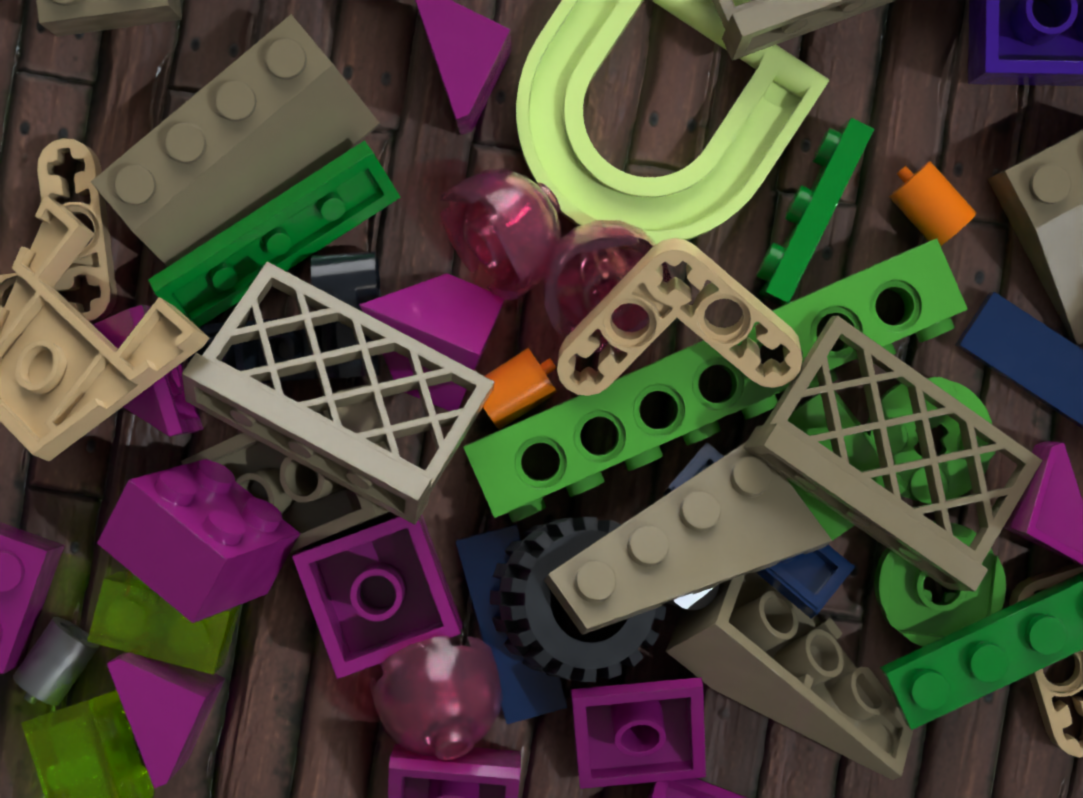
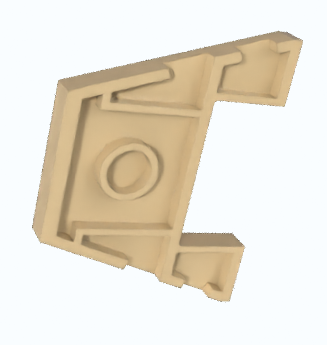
M46 195L35 215L37 219L42 221V224L31 248L21 246L12 266L18 277L5 306H0V422L32 455L46 461H51L201 349L210 338L174 305L159 297L120 348H116L54 289L56 283L95 234L62 204Z

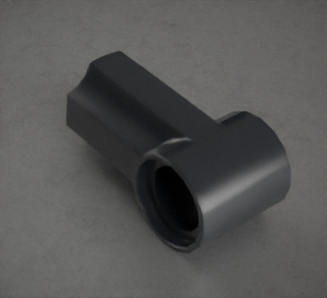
M377 252L312 255L311 284L362 311L359 304L381 297ZM339 321L321 325L322 353L357 345L352 328ZM364 335L366 343L374 341L373 339ZM379 355L371 356L375 374L379 376L381 375ZM361 359L325 367L328 379L366 376Z

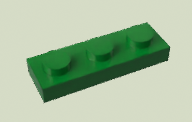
M852 117L841 126L839 132L830 127L828 128L812 160L813 163L821 166L811 189L800 185L785 214L784 219L793 223L784 244L780 246L772 242L756 273V277L765 280L758 295L780 306L790 302L874 128Z

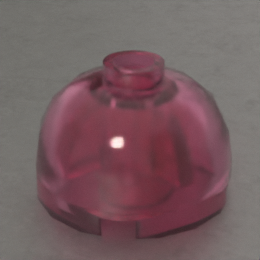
M505 168L487 169L460 181L441 194L440 201H449L450 205L440 212V216L452 246L472 274L479 269L481 264L486 272L495 279L494 282L486 287L492 293L508 301L518 299L538 285L551 272L562 248L561 222L558 217L561 209L556 196L545 184L540 182L536 184L527 176Z
M595 220L575 227L555 244L544 268V306L553 328L562 336V331L569 335L657 243L643 229L621 220ZM667 262L662 263V280L668 283L672 276ZM632 303L620 305L611 315L616 327L626 332L639 331L649 321V315L646 310ZM602 333L600 346L594 352H601L609 343Z
M438 636L410 644L390 655L381 663L384 676L377 682L372 677L369 683L374 705L386 734L400 747L419 755L437 756L439 759L450 760L470 752L474 744L479 742L494 726L503 700L498 668L489 645L479 638L467 636L471 647L452 646L449 636Z

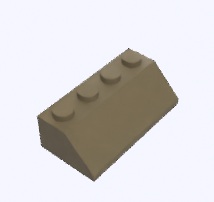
M291 14L94 178L91 183L132 232L168 267L355 147L381 124Z

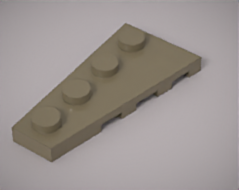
M745 442L550 572L544 579V582L583 635L653 610L666 602L691 593L694 595L714 588L727 580L775 566L780 561L822 549L832 539L789 481L769 467L765 461L743 449L746 444Z

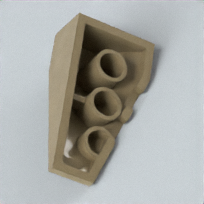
M750 572L720 583L714 600L702 609L687 610L682 608L666 652L698 678L702 677V681L710 688L891 780L902 777L913 730L905 724L897 704L868 667L857 668L836 641L843 633L831 617L821 621L816 615L810 619L756 572L752 574Z

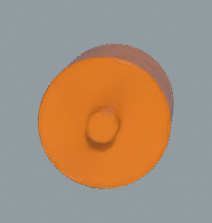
M931 161L924 164L914 174L906 165L896 173L903 183L889 198L928 241L937 238L940 246H942L977 214Z
M526 348L485 375V377L493 380L495 383L493 391L483 408L498 430L503 429L558 393L547 377L549 373L557 369L551 358L539 364L530 349Z

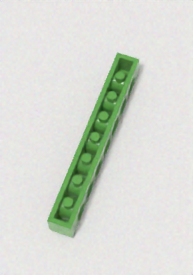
M936 238L771 311L787 323L798 335L803 362L817 340V326L826 315H838L895 355L896 350L892 344L893 342L913 333L916 334L919 343L944 334L955 328L951 317L968 310ZM885 289L898 293L904 302V314L895 325L883 322L876 312V300ZM755 322L748 337L761 348L763 344L756 339L755 329L759 322ZM702 340L618 377L608 388L599 394L575 396L466 444L463 448L494 518L508 513L513 523L545 509L546 504L542 497L566 487L569 496L572 497L604 483L605 480L601 471L624 461L628 471H631L663 457L659 445L683 436L686 445H690L720 432L721 427L717 420L741 410L746 420L773 409L778 403L776 394L786 390L789 383L775 388L761 386L749 379L707 342ZM846 343L838 350L830 351L827 356L832 382L838 380L834 368L854 359L858 360L856 350ZM713 365L724 368L729 373L732 381L729 395L717 403L706 400L701 395L698 385L702 372ZM817 373L807 389L819 387ZM654 391L664 392L671 398L674 404V415L671 421L661 428L648 427L642 421L639 412L643 398ZM595 417L609 419L614 424L617 432L613 447L601 454L587 451L580 439L584 424ZM536 443H546L552 446L559 456L557 470L553 475L545 479H536L529 476L522 467L521 459L523 453L529 446Z

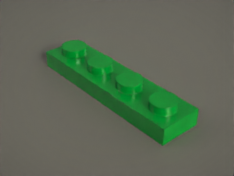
M364 140L148 279L158 298L160 297L174 305L199 328L238 303L266 262L284 271H288L401 197L377 157Z
M1083 572L881 666L880 669L905 724L913 730L1083 650Z

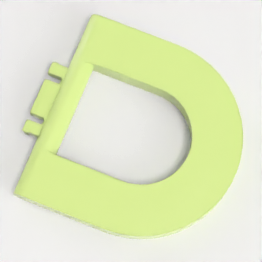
M562 0L537 37L522 69L516 100L518 138L528 170L547 200L563 216L578 227L609 241L634 246H655L659 242L671 238L687 241L703 235L724 223L738 212L761 186L830 80L777 44L741 57L739 59L756 69L755 73L703 152L691 164L669 175L660 177L631 175L613 167L594 148L584 124L583 103L586 91L593 77L644 0ZM651 0L726 49L722 40L725 28L712 0ZM732 0V1H733V3H734L735 6H738V5L744 4V3L749 2V1H752V0Z

